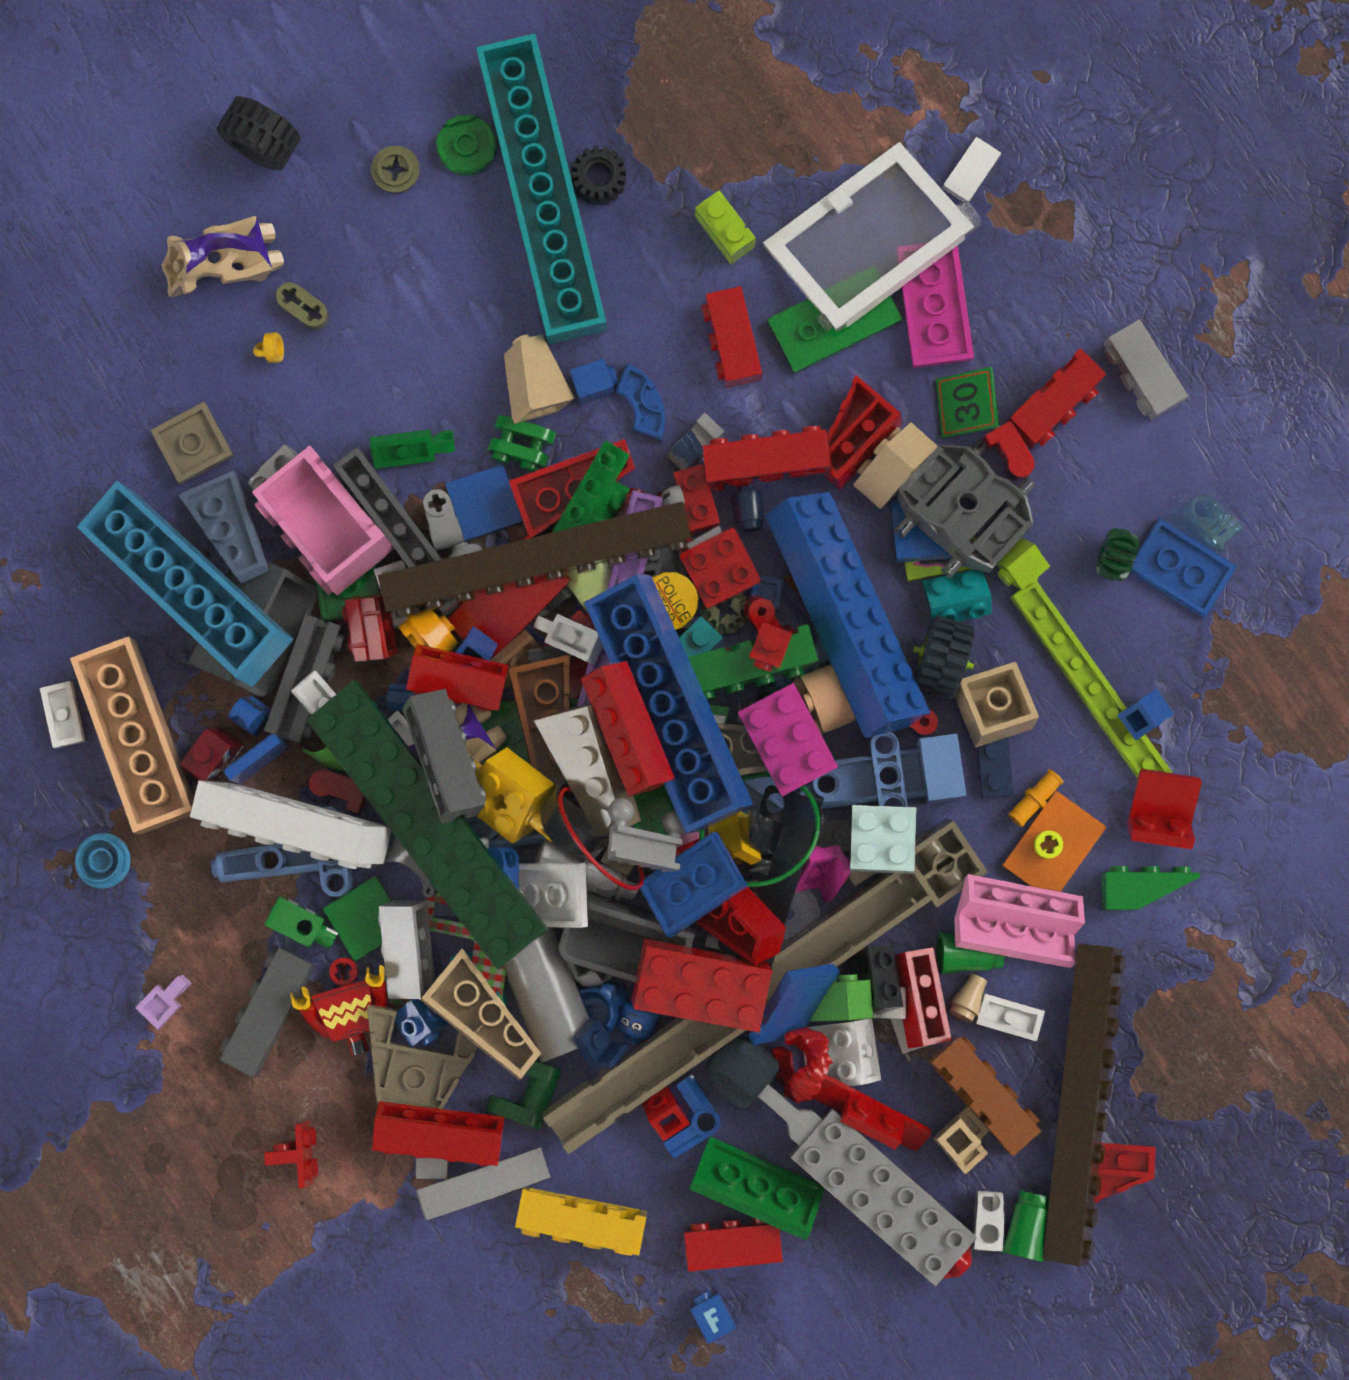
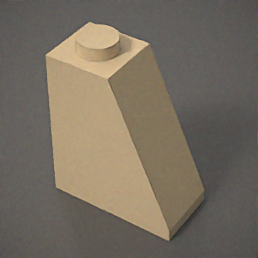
M525 334L512 342L513 346L504 353L511 414L515 424L557 413L575 399L542 334L533 337Z

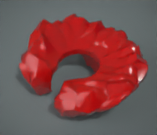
M801 1027L787 1032L784 1038L785 1045H795L805 1053L807 1059L806 1066L798 1069L796 1072L793 1066V1053L786 1047L777 1046L772 1049L771 1054L779 1061L776 1079L781 1083L784 1094L791 1101L798 1104L801 1101L812 1100L813 1096L820 1093L822 1083L828 1080L829 1065L833 1063L828 1055V1046L830 1044L828 1038L820 1031Z

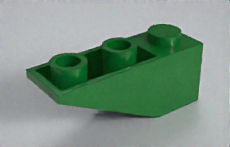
M1110 866V872L1101 873V910H1138L1200 878V873H1191V867L1186 866L1172 867V872H1160V866H1141V872H1129V866Z

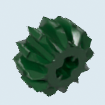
M1117 528L1111 529L1103 540L1097 557V574L1111 581L1122 582L1126 579L1132 570L1138 553V536L1122 528L1121 530Z

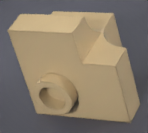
M969 1107L964 1108L932 1138L963 1174L969 1172L988 1154L981 1145L982 1142L980 1140L989 1130Z

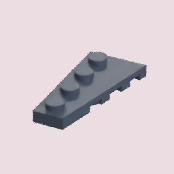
M234 470L178 495L240 583L269 571L239 478Z

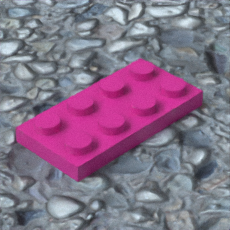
M926 244L897 248L898 265ZM956 246L901 287L913 369L974 360L958 246Z

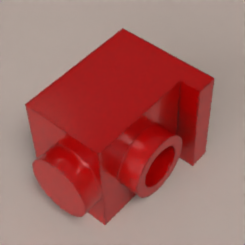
M667 1086L641 1103L649 1123L663 1141L690 1124L680 1104ZM672 1113L677 1116L664 1126L662 1125L661 1121Z

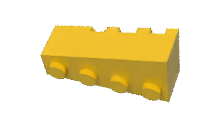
M524 1187L522 1189L515 1227L522 1229L521 1234L540 1237V1233L551 1235L552 1240L562 1243H571V1240L583 1243V1246L588 1248L602 1249L603 1247L612 1249L615 1253L639 1256L647 1211Z

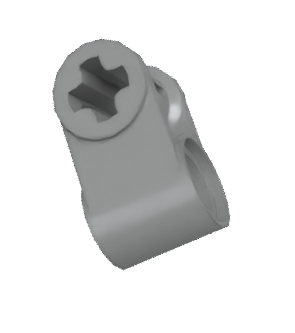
M439 489L428 492L424 497L423 505L435 551L463 543L464 539L458 518L455 517L448 494ZM439 498L441 503L446 502V504L442 505V511L436 512L435 508H429L434 505L433 500Z

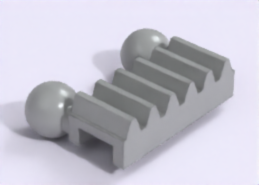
M625 798L615 799L610 804L608 810L610 818L614 821V826L610 827L607 860H618V863L650 867L652 870L661 869V872L680 870V864L675 863L676 846L682 845L680 834L684 832V828L676 810H671L664 815L662 827L667 835L627 827V822L633 818L634 806Z

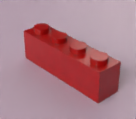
M627 661L602 666L580 678L628 797L654 790L674 780V775Z
M379 1101L374 1120L372 1151H380L385 1154L412 1155L416 1158L444 1159L448 1162L476 1163L480 1166H498L502 1149L505 1117Z

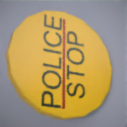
M663 572L653 576L652 579L675 630L684 627L693 618L698 607V594L695 586L686 576L677 572Z

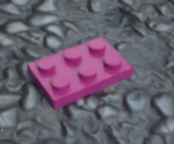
M794 683L738 712L781 796L838 768Z

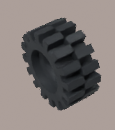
M598 145L593 146L591 151L588 148L584 149V154H578L576 163L573 162L571 173L574 190L576 189L577 195L580 198L583 196L584 201L587 203L594 201V205L599 206L600 202H604L605 205L610 204V199L613 198L615 201L619 198L618 194L624 191V184H626L624 161L622 157H618V153L615 150L610 152L609 147L606 146L603 149H599ZM602 165L608 168L611 173L610 180L602 186L590 183L587 174L592 167Z

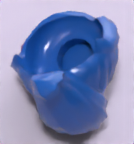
M607 982L601 987L594 986L580 989L578 992L588 1017L599 1018L606 1032L610 1034L618 1021L620 1008L628 1000L626 988L617 982Z

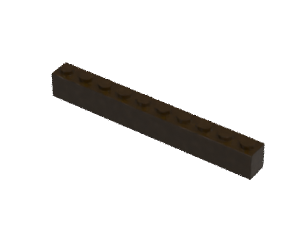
M681 501L378 575L386 612L396 613V617L399 618L415 614L414 609L426 606V610L442 608L445 606L444 601L456 599L457 603L471 601L475 599L474 594L485 591L487 596L505 592L504 587L516 584L517 588L535 585V579L547 577V581L562 579L566 577L565 572L576 569L578 574L596 570L595 565L607 562L609 567L626 563V557L638 555L639 559L653 557L657 555L656 550L667 547L669 552L688 548L687 543L694 540L686 506Z
M1080 943L1077 946L1043 1260L1076 1266L1088 1265L1089 1260L1093 1258L1095 1249L1091 1235L1092 1228H1095L1097 1225L1098 1210L1094 1207L1095 1198L1099 1196L1102 1185L1101 1177H1098L1099 1164L1103 1163L1105 1157V1146L1101 1145L1102 1134L1106 1132L1108 1127V1113H1105L1106 1100L1110 1099L1112 1093V1083L1108 1081L1109 1069H1112L1115 1063V1050H1112L1113 1037L1117 1036L1119 1021L1118 1018H1115L1116 1005L1119 1006L1122 1000V988L1119 987L1120 974L1124 973L1126 964L1125 956L1122 955L1123 949Z

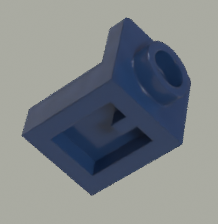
M588 1018L572 1038L587 1065L593 1068H612L620 1061L621 1056L628 1049L625 1042H612L599 1018Z

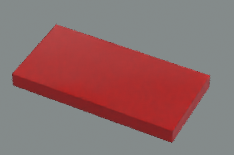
M526 536L523 540L529 539V538H532V537H531V536ZM565 573V578L554 581H547V577L535 579V585L525 588H517L516 584L504 587L505 592L487 596L486 591L474 594V600L463 602L448 620L455 628L454 631L462 639L474 626L495 641L498 645L490 658L491 660L513 641L572 579Z

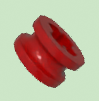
M339 958L331 964L329 975L335 984L340 986L349 985L357 979L359 968L354 960ZM343 963V966L349 964L352 968L348 972L350 978L346 981L345 977L339 979L336 975L340 971L338 965Z

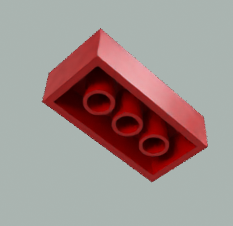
M644 939L631 1002L633 1008L637 1010L760 1032L773 970L769 963L764 961L753 965L743 957Z

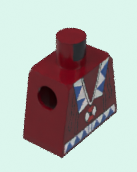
M221 727L206 728L183 758L180 765L185 775L196 783L199 780L220 781L225 774L224 769L234 762L245 747V744Z

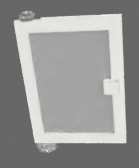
M899 142L764 241L763 245L821 313L817 316V319L826 331L834 328L838 332L843 327L850 326L962 243L967 235L982 225V222L976 210L967 201L963 200L956 206Z

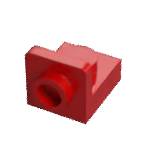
M762 622L754 647L749 654V658L755 661L753 666L767 672H771L772 668L780 670L793 634Z

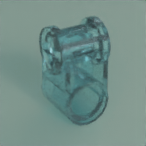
M1199 495L1185 505L1184 516L1186 520L1202 535L1207 544L1217 552H1222L1225 549L1224 545L1235 534L1240 535L1243 532L1241 524L1210 495ZM1196 503H1202L1206 507V517L1197 515L1195 512Z

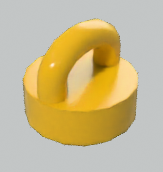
M277 332L265 333L263 341L254 346L253 354L257 357H265L268 363L281 362L284 357L282 337Z

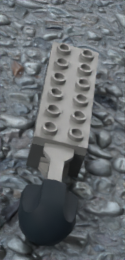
M736 1037L710 1056L708 1074L711 1084L717 1092L736 1109L747 1108L759 1097L787 1122L788 1135L797 1143L788 1153L789 1156L934 1286H937L944 1278L960 1277L966 1272L972 1263L971 1245L977 1237L856 1129L840 1122L841 1116L832 1108L828 1107L821 1116H818L812 1109H796L769 1085L779 1070V1061L761 1045H753L749 1038Z

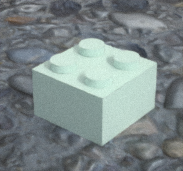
M852 805L851 871L914 874L916 807Z

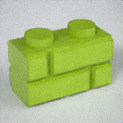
M720 190L695 207V218L730 264L736 262L755 247L756 237L749 228H745V223Z

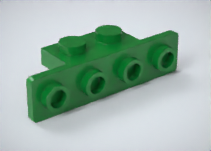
M609 441L603 442L552 533L615 517L617 511L624 505L626 496L630 491V488L616 481L629 458L628 453Z

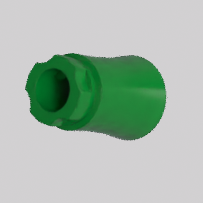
M942 931L938 933L936 964L939 975L1003 969L1005 956L956 947L955 934Z
M1019 1191L1018 1203H1015L1011 1223L1003 1243V1251L1000 1252L1044 1262L1043 1252L1048 1216L1047 1209L1049 1206L1048 1197Z

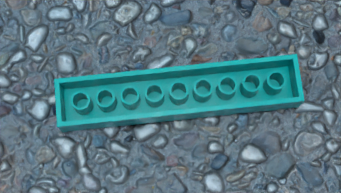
M536 34L476 47L548 345L607 331L606 318Z

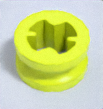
M1044 831L1035 837L1034 850L1040 857L1051 859L1062 852L1063 840L1057 832ZM1045 836H1050V841L1054 839L1056 841V847L1052 848L1051 854L1046 853L1047 849H1041L1040 843L1045 841Z

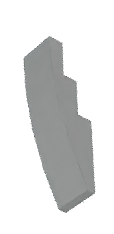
M539 1147L500 1160L498 1166L489 1165L473 1169L415 1191L426 1221L551 1177L542 1149Z

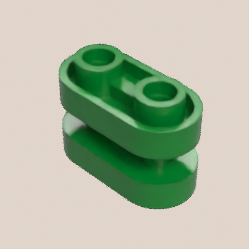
M498 415L494 428L501 431L502 435L500 439H490L487 451L492 453L491 458L505 464H509L510 460L521 463V468L531 472L537 471L539 468H546L549 456L541 452L543 445H553L556 432L526 421L515 424L512 417ZM514 436L531 441L530 448L512 443Z

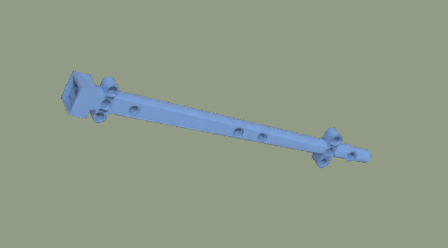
M891 732L873 736L869 743L870 755L837 759L835 762L838 768L804 786L809 790L814 799L823 802L822 809L877 803V806H884L888 799H895L900 803L901 807H907V799L923 797L924 804L961 800L966 796L958 734L920 738L915 743L916 748L903 750L899 749L897 737ZM879 738L889 739L892 744L891 752L887 754L879 753L875 747L876 740ZM890 768L896 773L894 784L886 785L880 780L882 769ZM759 777L744 781L752 803L756 807V814L761 815L759 808L765 789L770 785L776 786L772 777ZM820 778H832L835 783V789L831 793L821 792L818 788V780ZM800 788L792 791L807 796ZM778 793L770 795L766 802L767 809L771 813H779L784 807L783 797ZM323 807L329 810L342 813L340 810L333 807ZM748 808L741 812L748 815ZM477 816L465 819L478 837H488L489 848L543 844L545 839L542 834L534 829L512 844ZM392 831L387 849L392 845V843L396 839ZM278 843L217 852L216 859L211 860L213 877H218L221 883L319 871L322 890L329 896L342 897L350 892L353 887L352 868L338 865L339 860L324 861L310 857L311 852L302 850L301 853L282 849V844ZM270 852H275L279 858L277 866L273 869H269L265 864V858ZM340 874L344 879V886L340 891L335 892L330 887V880L334 875Z

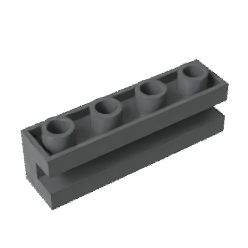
M305 614L265 726V732L276 734L283 739L304 745L306 739H311L314 730L306 720L311 714L290 690L313 670L325 682L332 680L336 669V664H333L336 652L341 653L346 641V635H343L344 629L340 625L331 622L327 623Z
M446 689L410 696L403 707V712L441 823L453 822L458 815L464 814L465 819L477 816L485 806L486 794L484 788L478 784L476 779L475 762L471 756H468L465 747V733L461 727H458L453 700L448 698Z
M279 947L277 952L272 950L264 964L267 971L263 979L258 978L253 984L249 993L253 998L247 1008L243 1006L234 1021V1023L238 1024L232 1036L230 1034L226 1036L219 1050L223 1052L220 1061L251 1077L259 1075L294 1009L290 993L292 992L293 996L299 999L302 993L301 987L306 986L316 967V964L295 955V953L286 948Z

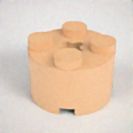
M832 664L793 679V683L796 685L821 734L856 720Z

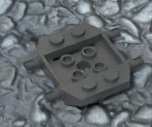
M978 439L971 448L968 446L939 445L896 492L905 519L894 529L896 535L900 533V538H905L909 531L917 526L952 556V559L941 569L944 575L950 569L946 575L948 578H952L961 566L990 573L1034 523L1027 494L1035 487L1034 482L1031 481L1028 485L1031 479L1025 478L1016 487L1009 480L996 475L987 462L980 457L988 449L986 442L982 445L984 441L982 439ZM963 467L964 470L950 483V485L936 498V500L929 507H927L929 502ZM960 499H971L975 504V508L971 510L964 509L960 505ZM1004 503L1008 504L981 536L971 544L969 541Z

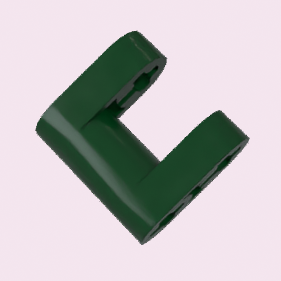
M536 1060L525 1073L530 1078L520 1104L490 1094L485 1110L541 1130L544 1121L541 1112L549 1107L562 1070Z

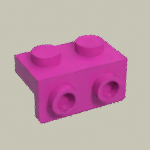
M840 845L825 848L815 846L812 854L803 865L795 893L819 888L825 903L833 901L851 872L849 859L844 856Z

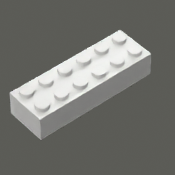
M199 780L190 814L191 818L202 820L201 826L217 830L220 827L228 829V834L239 837L254 836L256 842L273 845L274 843L282 844V849L291 852L301 853V850L311 852L310 857L324 861H329V858L339 860L338 865L357 869V866L370 869L372 864H384L391 830L387 825L232 782Z

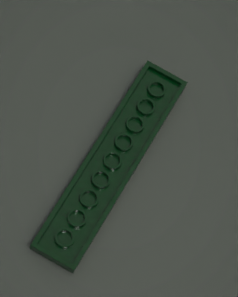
M357 680L349 683L306 719L497 970L501 969L549 930L462 815H458L453 822L441 823L421 762Z

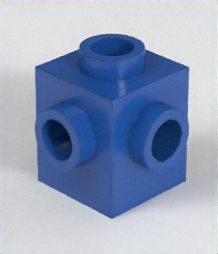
M421 999L410 1000L397 1011L395 1023L401 1035L411 1048L420 1043H423L425 1046L432 1044L441 1037L439 1031L448 1025L447 1021L424 1004Z

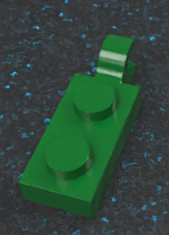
M430 429L370 437V448L375 469L435 461V453H451L455 451L453 430L441 431L433 437Z

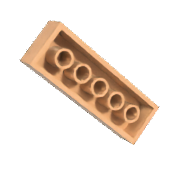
M127 636L70 658L133 833L141 835L189 817L194 797L180 765L178 753L137 641Z

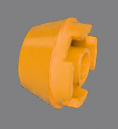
M425 609L406 616L407 620L398 626L415 649L417 644L453 652L458 644L450 633L455 628L444 614L438 617L433 610Z

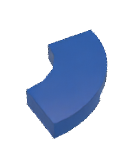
M626 363L616 388V394L626 399L633 409L635 418L633 432L662 442L665 430V409L661 396L647 375Z

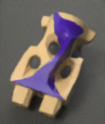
M252 216L231 224L209 227L203 230L204 236L194 239L169 236L167 238L168 251L161 266L167 278L169 297H175L182 293L190 294L196 289V281L207 276L220 277L222 284L246 280L262 282L271 272L283 266L284 259L279 250L267 251L265 243H272L275 240L273 224L258 223L257 217ZM210 252H218L221 257L220 261L217 263L209 262L208 254ZM240 263L243 266V270H235L232 264Z
M461 703L455 707V718L458 727H461L465 733L467 753L480 764H483L487 759L494 756L497 749L505 743L506 735L499 726L485 732L481 723L491 718L490 711H482L474 705L469 706V704ZM415 744L409 745L408 747L420 761Z

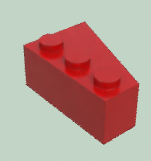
M855 375L852 381V386L846 399L843 400L840 406V411L833 426L828 431L832 472L821 473L839 490L857 473L865 461L875 454L873 453L875 448L885 438L887 439L897 427L900 428L902 426L901 413L857 375Z

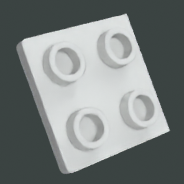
M872 1018L808 1027L822 1032L830 1042L828 1055L833 1063L829 1065L827 1075L848 1086L864 1085L881 1080ZM804 1053L805 1066H806V1065H807V1059H806V1055H805V1053Z

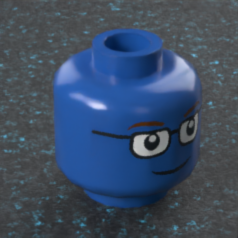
M630 998L621 1007L616 1026L624 1034L623 1039L639 1044L641 1040H647L655 1034L661 1014L634 1009Z

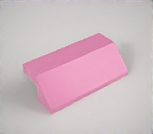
M968 874L965 877L954 919L955 945L965 949L1072 968L1076 963L1074 935L1085 924L1083 896Z

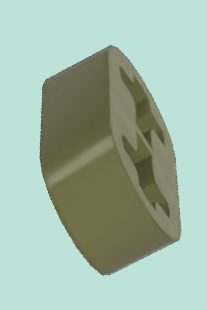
M292 282L284 283L278 288L276 299L279 306L285 312L312 330H319L327 325L329 313L321 301ZM296 291L295 296L301 303L299 306L293 301H289L286 304L284 294L286 292L292 294ZM308 307L314 312L320 309L321 319L317 320L314 318L312 321H309L310 316L305 311V308Z

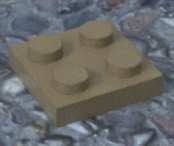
M205 401L150 430L180 485L235 457Z

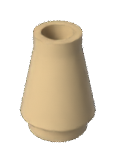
M970 974L968 980L950 1002L952 1007L949 1012L958 1019L972 1023L974 1018L979 1016L987 981L978 975Z

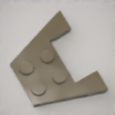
M368 1004L367 1014L377 1104H379V1101L443 1109L460 1081L459 1078L474 1058L478 1046L459 1031L457 1032L453 1053L416 1046L411 1048L410 1045L390 1042L397 1014L396 1009Z

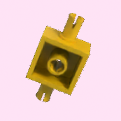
M505 748L487 759L484 765H481L474 759L476 779L478 784L482 785L486 794L485 806L477 817L512 844L534 829L546 837L548 841L553 842L542 826L540 808L545 798L552 792L555 783L509 748Z

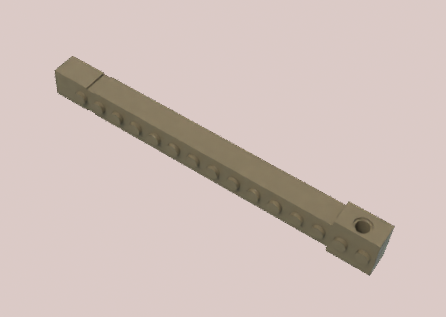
M944 819L915 839L914 874H881L782 943L780 953L775 955L772 965L773 972L765 1006L786 971L834 964L837 967L928 903L937 908L962 891L965 877L968 874L980 877L985 875L988 871L955 822ZM676 1017L656 1031L652 1037L642 1041L623 1054L615 1066L603 1068L595 1078L590 1081L586 1080L541 1112L543 1119L549 1127H552L569 1155L616 1122L615 1119L624 1112L626 1114L746 1030Z

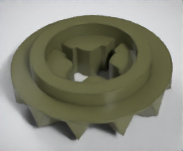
M394 145L386 147L377 153L372 162L371 173L375 183L381 190L395 194L397 192H407L412 185H416L420 168L419 162L412 151L403 146ZM396 159H398L400 169L405 171L398 173V177L394 181L392 173L387 170L392 169L394 164H396Z
M742 592L731 597L730 609L737 616L726 614L721 621H718L720 610L716 608L717 606L707 609L702 602L701 616L719 634L735 633L746 624L748 619L744 613V604L747 598ZM727 599V600H725V601H723V602H721V603H719V604H720V605H724V604L726 603V601L728 602L729 599Z

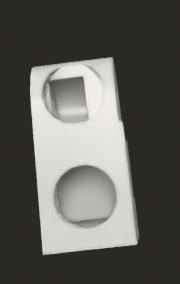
M976 1191L973 1234L977 1239L972 1243L971 1250L1003 1251L1004 1199L1002 1192Z

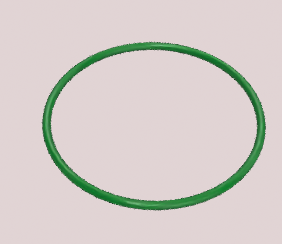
M760 772L741 778L744 782L753 778L771 777L769 772ZM804 785L799 788L809 798L816 820L814 837L807 853L788 872L767 881L746 882L748 887L767 886L789 877L812 854L820 833V814L814 797ZM704 830L699 832V841L704 838Z

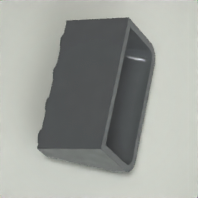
M267 561L268 572L243 583H240L232 572L229 580L294 640L253 687L236 679L199 643H197L188 662L261 697L268 695L274 689L293 650L305 614L310 615L317 599V591L312 584L288 570Z
M586 891L588 927H564L559 943V952L563 959L570 963L635 982L644 939L691 947L697 924L693 923L672 938L666 937L653 911Z

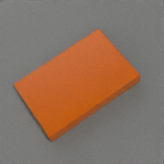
M1054 791L1046 802L1047 805L1041 809L1001 866L1028 886L1061 892L1104 832L1106 826L1061 793ZM1044 831L1057 832L1063 840L1062 852L1051 859L1040 857L1034 850L1035 837ZM1045 836V841L1040 843L1042 850L1047 849L1046 853L1051 854L1052 848L1056 847L1055 839L1050 841L1051 837Z

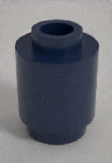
M756 486L737 488L738 492L732 494L734 520L735 524L738 525L739 532L762 530L763 522L765 521L762 491L756 490Z

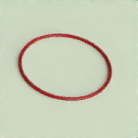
M570 787L562 788L558 793L559 811L567 830L580 850L604 876L618 886L633 891L640 889L644 883L643 867L637 865L640 877L639 883L635 886L628 885L607 872L587 851L571 827L563 807V794L568 791L572 792Z

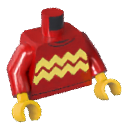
M382 965L379 966V975L371 974L370 968L367 967L365 980L311 996L312 1001L310 1000L308 989L301 987L304 995L303 998L297 999L293 996L292 992L290 993L292 1006L300 1010L307 1023L323 1038H331L333 1042L347 1038L352 1056L370 1051L365 1032L369 1031L367 1006L371 1004L387 1008L389 1002L384 981L385 968Z

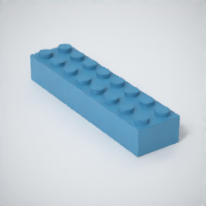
M119 481L112 485L77 526L85 536L236 679L251 687L258 682L294 640L136 492Z

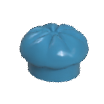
M97 833L89 836L80 844L76 851V871L83 882L94 888L105 889L117 885L125 878L130 868L131 858L127 845L119 837L110 833Z

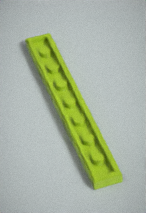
M1036 581L1032 586L1019 590L1012 595L1010 600L1135 777L1138 779L1141 769L1173 773L1146 734L1135 741L1118 717V714L1127 709V707L1040 584Z

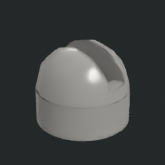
M679 485L669 487L661 495L663 498L662 506L681 501L685 504Z

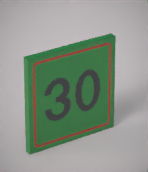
M993 367L936 379L941 436L943 439L999 428Z

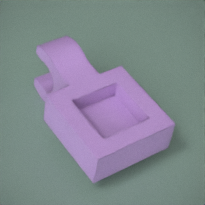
M184 975L177 976L166 989L160 984L156 985L138 1004L136 1009L157 1030L161 1029L182 1006L175 999L192 983Z

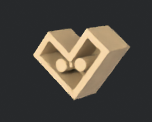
M911 422L903 430L897 427L887 439L885 438L873 451L877 455L873 461L867 459L858 469L857 473L861 476L853 485L879 509H882L938 446Z

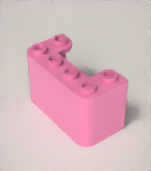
M310 445L252 491L258 499V502L254 504L255 507L273 528L279 524L284 531L280 535L291 550L297 546L303 554L299 557V560L328 595L334 592L338 596L395 550L381 530L367 516Z

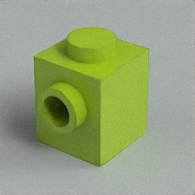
M1021 538L997 564V567L1000 569L997 574L1007 586L1012 584L1023 590L1036 583L1038 577L1050 565L1034 543Z

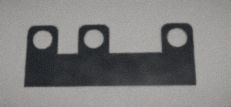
M773 785L765 789L759 808L760 814L763 817L784 824L768 875L757 871L750 872L749 868H743L740 871L743 878L753 876L758 882L774 879L788 872L804 857L808 851L816 826L814 809L807 796L795 792L782 796L784 807L779 813L774 814L767 809L766 802L770 795L780 793L777 787ZM815 799L820 813L823 802ZM803 865L789 877L774 884L760 886L757 891V897L784 926ZM718 941L720 950L742 957L723 942ZM773 956V957H771V958H769V959H767V960L764 961V962H768L769 965L771 966V968H772V965H773L775 956Z

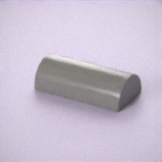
M548 927L549 930L505 965L507 970L506 977L530 1038L541 1052L538 1057L540 1063L578 1049L572 1038L589 1018L568 968L567 961L563 959L559 952V941L553 927Z

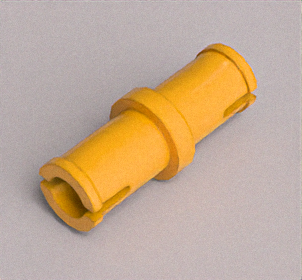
M1049 769L1033 788H1028L1024 792L1025 797L1007 814L1008 817L1016 825L1023 827L1039 808L1043 809L1047 805L1046 800L1064 783L1061 777Z

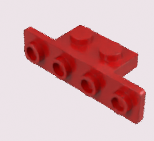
M829 1075L828 1080L822 1083L820 1093L813 1096V1099L842 1113L840 1122L894 1150L902 1144L913 1151H917L931 1136L932 1130L929 1127Z

